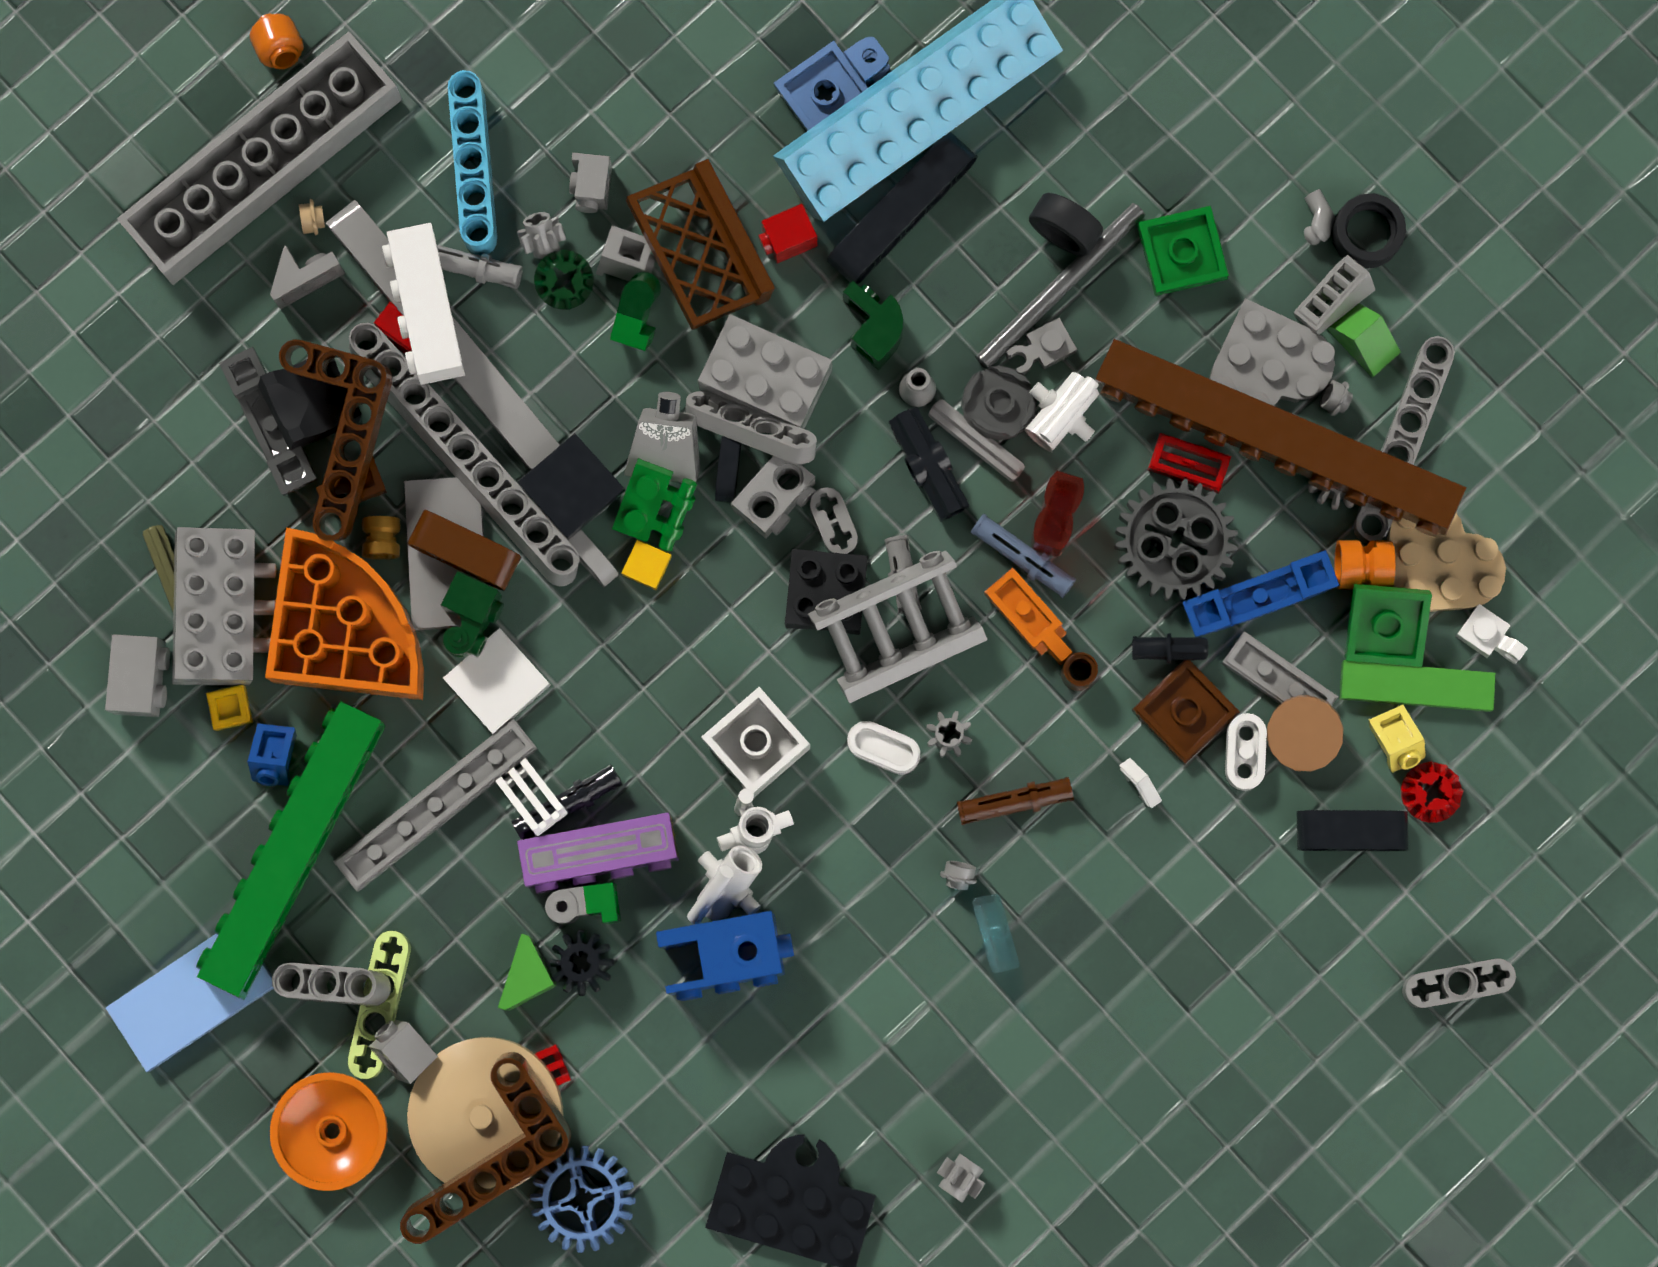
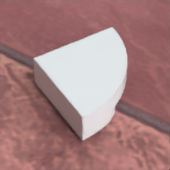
M1131 758L1119 765L1126 780L1131 781L1140 794L1139 797L1148 807L1153 808L1162 801L1148 775Z

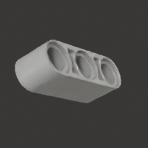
M284 963L274 971L272 977V986L280 996L305 1001L377 1006L387 1000L391 991V984L387 976L381 972L364 968ZM296 973H299L300 984L296 990H293L292 979ZM334 975L336 986L329 993L327 983L330 977ZM368 978H370L372 981V989L371 992L367 996H365L363 993V984Z

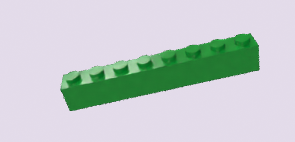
M340 701L336 709L331 708L326 714L322 723V728L325 731L319 743L314 741L310 745L304 758V762L308 764L301 777L296 775L290 783L286 796L290 798L284 810L278 809L274 814L268 828L272 833L265 845L260 844L251 859V865L254 868L248 879L242 878L233 894V899L236 902L230 914L225 912L221 916L214 931L218 937L211 949L205 948L196 965V968L200 970L197 975L198 978L245 1000L385 729V725L381 720Z

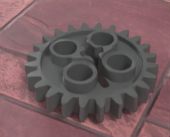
M1168 479L1165 490H1162L1154 482L1151 486L1152 495H1149L1142 489L1139 490L1138 498L1141 503L1129 500L1127 507L1132 514L1121 513L1118 518L1127 525L1126 527H1117L1114 533L1124 538V540L1115 544L1114 549L1125 551L1126 553L1119 558L1118 564H1130L1131 568L1126 573V578L1134 575L1140 577L1136 585L1137 589H1140L1146 583L1151 585L1150 597H1153L1158 589L1163 590L1164 601H1168L1173 592H1177L1180 602H1184L1188 590L1191 591L1194 597L1200 596L1201 585L1209 591L1214 589L1215 586L1211 577L1221 581L1225 578L1226 575L1220 566L1231 568L1234 563L1229 557L1225 556L1226 554L1235 553L1238 549L1234 544L1228 543V540L1238 535V531L1228 530L1226 527L1234 520V516L1222 517L1221 513L1227 504L1224 502L1215 506L1212 503L1216 495L1214 491L1206 497L1202 496L1201 483L1196 486L1194 491L1188 490L1187 479L1183 480L1180 488H1175L1172 479ZM1163 507L1171 509L1176 517L1175 522L1172 524L1162 523L1157 518L1156 511ZM1198 522L1204 523L1210 529V537L1207 539L1196 538L1191 531V526ZM1150 525L1158 532L1163 533V535L1148 532L1145 530V526ZM1174 533L1182 535L1180 538L1182 543L1177 548L1170 545L1172 539L1169 537H1172ZM1146 541L1155 542L1160 547V556L1157 558L1145 556L1141 545ZM1189 545L1192 547L1205 549L1207 551V555L1204 556L1199 554V552L1189 547ZM1182 556L1191 558L1195 563V571L1188 574L1181 572L1176 565L1177 558Z

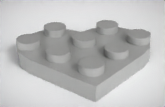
M1245 298L1215 360L1209 379L1273 406L1280 399L1299 402L1300 400L1311 399L1315 395L1320 394L1330 382L1335 367V350L1323 336H1318L1309 327Z

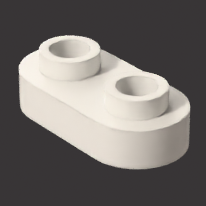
M1245 713L1238 715L1230 722L1227 728L1225 775L1231 786L1242 791L1251 790L1258 786L1265 775L1267 730L1264 722L1254 714ZM1243 727L1249 728L1252 732L1251 740L1245 741L1241 739L1239 730ZM1240 765H1246L1250 768L1251 774L1249 778H1241L1238 775L1237 770Z

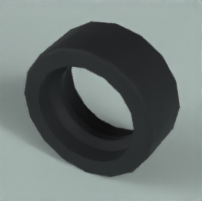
M1048 192L1043 194L1029 216V223L1042 237L1057 247L1082 257L1090 254L1103 233V226L1090 212L1070 199Z
M1375 193L1360 194L1348 200L1336 216L1332 228L1333 245L1339 256L1344 258L1348 255L1364 268H1377L1389 262L1402 246L1406 235L1405 217L1399 206L1388 197ZM1370 210L1379 213L1388 221L1391 235L1389 242L1384 248L1374 252H1367L1358 249L1351 243L1348 238L1347 226L1354 214Z

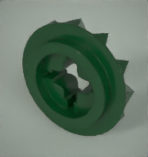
M570 250L551 252L539 262L535 270V289L539 297L553 308L562 310L575 308L583 304L593 290L594 275L588 261L576 252ZM553 267H556L565 274L575 269L578 270L570 280L575 290L574 293L570 289L567 290L564 286L559 289L556 288L553 292L550 290L558 280L555 275L556 272L552 269Z

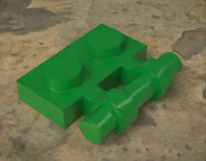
M638 458L612 529L645 542L648 541L653 529L662 534L658 546L665 551H672L676 540H680L684 531L682 523L687 511L692 509L696 500L693 494L697 483L691 479L684 478L680 488L671 486L669 482L673 471ZM663 500L673 505L668 518L658 514Z

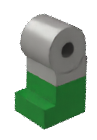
M613 882L558 890L548 897L545 904L548 917L559 924L568 925L574 923L579 917L600 914L604 924L621 922L617 884Z

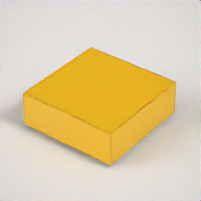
M637 540L621 574L651 589L657 590L672 555Z
M245 685L206 693L213 730L219 731L253 723Z

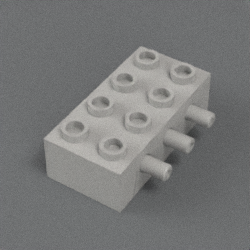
M177 527L174 549L172 684L249 686L253 681V652L269 653L271 638L253 637L254 615H274L276 602L274 600H254V578H275L276 564L254 563V529Z

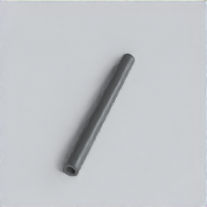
M1132 203L1103 231L1088 256H1077L975 356L978 362L986 369L994 365L1145 217L1144 211L1137 204Z

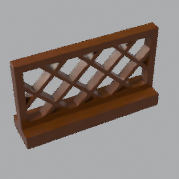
M709 159L695 164L694 168L690 171L627 196L626 202L692 330L752 304L758 306L769 301L775 287ZM689 183L695 195L693 204L689 205L671 198L674 188ZM669 191L667 196L661 194ZM649 198L663 203L664 206L660 218L657 219L644 214L639 203ZM697 202H699L702 209L696 207ZM668 205L689 213L684 229L663 221ZM693 215L708 220L712 228L709 237L688 230ZM650 225L656 227V229H655L654 232H653L652 228L650 227ZM660 229L681 236L676 251L660 246L657 240ZM714 233H715V235H716L718 241L713 240ZM685 238L706 245L700 261L680 254ZM709 247L725 253L728 259L725 270L704 263ZM666 257L673 259L671 265ZM676 261L698 268L692 284L677 279L673 271ZM731 266H732V268H733L735 274L729 272ZM701 270L722 277L717 293L696 286ZM726 279L741 284L747 296L738 300L722 296L721 293ZM683 290L689 291L688 297H686ZM693 293L714 301L710 312L698 317L696 316L690 305ZM718 302L724 304V306L717 308Z

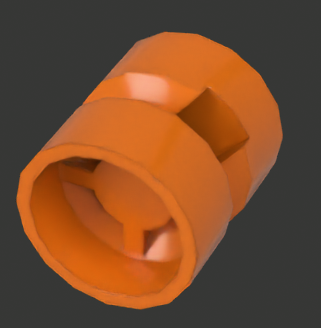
M1359 540L1337 541L1334 572L1339 586L1336 587L1338 590H1353L1354 584L1393 587L1396 564L1395 548L1392 540H1371L1367 546H1363Z

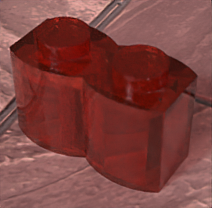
M1056 471L1052 475L1043 496L1042 511L1038 515L1032 531V549L1041 553L1045 552L1047 555L1057 558L1063 553L1072 534L1073 517L1077 513L1083 498V478Z

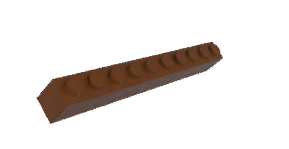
M1116 339L1113 340L1095 378L1099 384L1097 388L1101 389L1100 394L1109 400L1120 403L1122 399L1136 404L1134 408L1142 414L1150 417H1155L1156 413L1169 418V424L1177 429L1190 432V429L1193 428L1204 433V439L1221 447H1224L1226 443L1240 448L1239 454L1257 462L1260 461V458L1275 463L1274 469L1285 475L1294 477L1296 473L1310 478L1309 484L1318 489L1329 492L1331 488L1345 493L1344 498L1347 501L1362 507L1369 503L1380 508L1379 513L1384 517L1400 522L1402 518L1416 523L1415 529L1432 537H1436L1438 533L1446 536L1467 488Z

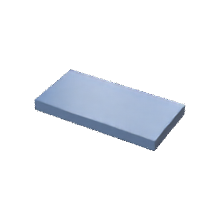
M215 934L106 1007V1010L145 1071L150 1072L274 989L272 986L273 976L266 965L263 963L245 1000L198 978L197 975L200 970L196 968L197 962L205 948H212L218 937Z

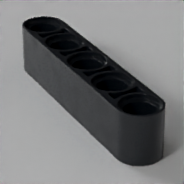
M952 132L944 135L834 248L828 256L827 262L850 283L854 281L858 285L969 171L978 156Z

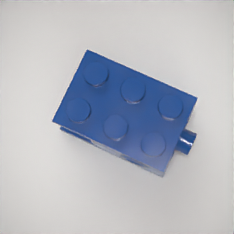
M772 911L656 932L658 947L663 950L698 944L704 979L665 986L666 994L676 995L677 1001L702 998L701 990L711 988L715 989V994L740 991L739 983L753 981V985L756 988L778 984L777 976L785 975L782 958L794 956L791 934L778 935L775 914Z

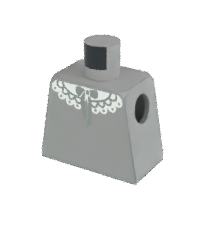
M661 392L658 394L657 409H643L626 464L625 476L632 475L639 458L673 471L671 482L682 483L684 478L697 481L700 472V457L696 416L680 412L681 396L679 394Z

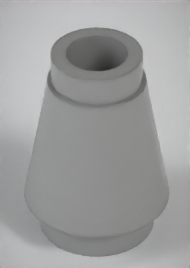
M915 368L901 379L899 393L903 401L908 405L921 407L933 400L936 394V384L926 370ZM919 380V382L923 381L925 382V384L922 386H915L912 384L911 381Z

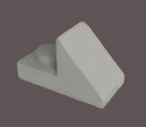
M284 246L270 293L280 310L345 274L333 252L314 255L306 261V266L300 269L287 246Z

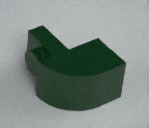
M852 281L843 291V301L866 322L851 337V347L879 371L896 352L901 343L903 334L902 310L897 300L891 294L880 305L878 303L880 300L879 296L865 284L860 287Z

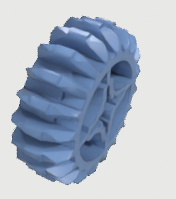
M582 1146L581 1158H576L573 1147L567 1148L566 1156L568 1161L564 1162L561 1156L553 1162L557 1167L555 1170L548 1165L543 1167L541 1171L548 1176L547 1181L541 1178H535L533 1181L536 1187L543 1188V1193L530 1195L531 1201H542V1207L532 1210V1216L536 1217L545 1214L547 1219L538 1225V1229L543 1231L550 1225L554 1228V1231L548 1237L551 1243L557 1240L560 1234L565 1236L562 1242V1249L564 1250L569 1249L572 1239L577 1240L576 1249L578 1253L584 1252L586 1240H590L593 1251L599 1250L600 1242L598 1237L600 1236L603 1237L607 1244H612L614 1237L609 1230L613 1228L620 1234H623L626 1230L624 1225L618 1222L619 1217L625 1220H631L633 1217V1213L623 1210V1205L636 1203L635 1197H624V1191L634 1188V1182L629 1181L621 1184L619 1179L628 1173V1169L623 1167L615 1173L611 1168L617 1163L618 1158L612 1156L606 1164L601 1162L604 1156V1149L601 1148L595 1152L594 1159L589 1158V1146ZM581 1166L591 1167L600 1171L607 1177L611 1185L599 1188L590 1186L585 1179V1175L582 1174ZM569 1169L571 1176L570 1193L567 1197L552 1202V1193L558 1178ZM578 1188H585V1193L589 1191L591 1194L602 1193L601 1196H597L587 1203L588 1210L580 1209L581 1205L576 1206L575 1203L570 1205L564 1204L579 1195ZM614 1196V1208L611 1216L603 1226L597 1229L595 1222L597 1203L600 1200ZM567 1210L574 1211L579 1215L586 1232L576 1231L567 1227L559 1220L555 1213Z

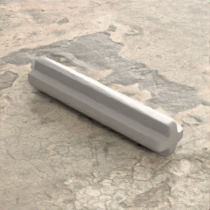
M939 400L930 409L928 415L933 421L1007 480L1013 482L1021 475L1025 468L1021 461L993 439L983 437L967 423L962 414L947 402Z

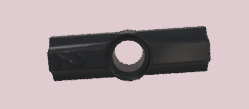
M918 407L907 409L889 420L890 429L906 456L904 460L917 486L923 488L939 521L950 519L969 508L967 499L951 472L953 468L944 448L939 441L935 442Z

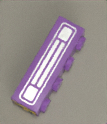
M669 812L517 841L524 884L527 888H535L536 894L558 890V883L573 880L574 886L596 883L595 876L610 873L611 879L630 877L634 875L633 869L648 866L649 872L667 870L672 868V861L679 860L672 817Z

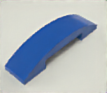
M1324 550L1291 562L1288 566L1221 590L1217 589L1182 603L1195 637H1201L1302 602L1338 587L1339 583L1327 551Z

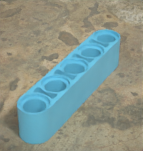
M462 70L452 75L448 81L459 228L466 248L471 253L481 256L483 253H491L495 249L498 239L486 99L481 82L476 74L471 71ZM471 86L475 88L474 94L468 98L458 96L459 91L463 87ZM471 121L479 124L473 133L466 134L461 132L462 126L467 122ZM478 157L482 159L481 164L477 168L472 170L464 168V163L469 158ZM478 192L485 195L484 200L480 204H467V199L471 194ZM484 228L488 230L486 238L482 241L470 240V235L475 229Z

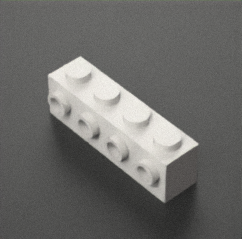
M426 223L387 231L389 244L383 245L382 248L387 268L394 267L397 280L390 281L394 303L402 302L404 315L397 318L402 339H410L412 351L405 352L410 375L417 374L421 385L465 376L432 224Z

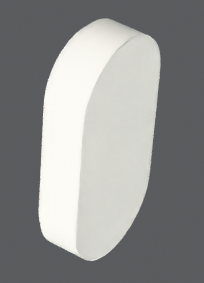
M862 721L855 724L848 733V748L855 757L900 775L912 772L919 764L920 748L908 736L871 721Z

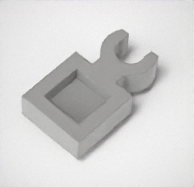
M1057 318L1028 333L1026 339L1029 345L1011 347L1007 351L1006 357L1008 359L1016 355L1024 357L1026 363L1018 367L1016 371L1025 375L1031 370L1033 363L1039 361L1044 370L1075 354L1077 348L1061 319Z

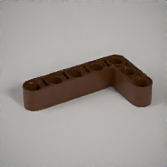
M293 339L287 341L279 351V360L285 370L298 376L348 389L313 518V529L319 538L326 541H341L346 539L353 529L391 389L392 374L386 365L376 360L311 342ZM304 348L307 351L308 360L302 367L295 368L291 362V355L296 349ZM334 358H341L345 365L344 371L339 377L331 378L327 371L328 364ZM370 368H378L381 373V381L376 387L368 388L364 383V375ZM367 404L371 409V418L366 424L359 425L354 419V412L359 405ZM357 441L361 446V455L357 460L350 462L344 455V448L349 442ZM342 477L348 478L351 483V492L345 498H339L334 491L336 481ZM331 514L338 515L342 522L339 532L334 535H330L324 527L326 518Z
M516 1052L502 1054L493 1065L491 1081L524 1133L414 1202L407 1209L400 1222L401 1233L407 1241L413 1244H422L429 1241L565 1153L571 1139L569 1125L528 1061L521 1054ZM506 1063L515 1065L520 1071V1078L515 1081L505 1080L500 1074V1067ZM527 1096L537 1098L541 1104V1111L536 1114L525 1112L522 1109L521 1100ZM549 1129L556 1130L561 1134L563 1142L556 1147L548 1146L542 1139V1133ZM513 1151H522L528 1156L529 1164L523 1168L516 1167L510 1162L509 1154ZM481 1172H489L495 1177L496 1185L492 1188H483L477 1183L476 1175ZM448 1193H455L461 1197L463 1206L459 1209H450L445 1205L443 1196ZM415 1214H422L429 1220L430 1227L426 1230L415 1229L411 1224L410 1217Z

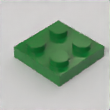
M1211 206L1138 222L1137 228L1155 296L1228 279L1229 274Z
M1354 584L1344 655L1346 661L1422 667L1432 600L1431 591Z

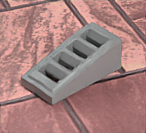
M1347 255L1333 267L1293 312L1295 317L1319 336L1375 291L1370 273ZM1328 299L1333 302L1330 306L1325 303ZM1315 309L1323 313L1320 318L1313 313Z

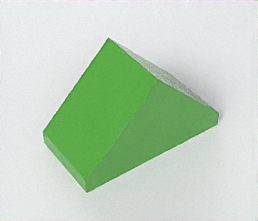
M1360 303L1327 328L1332 336L1372 378L1401 353L1383 317Z
M521 934L498 1005L500 1009L510 1011L557 986L533 937Z

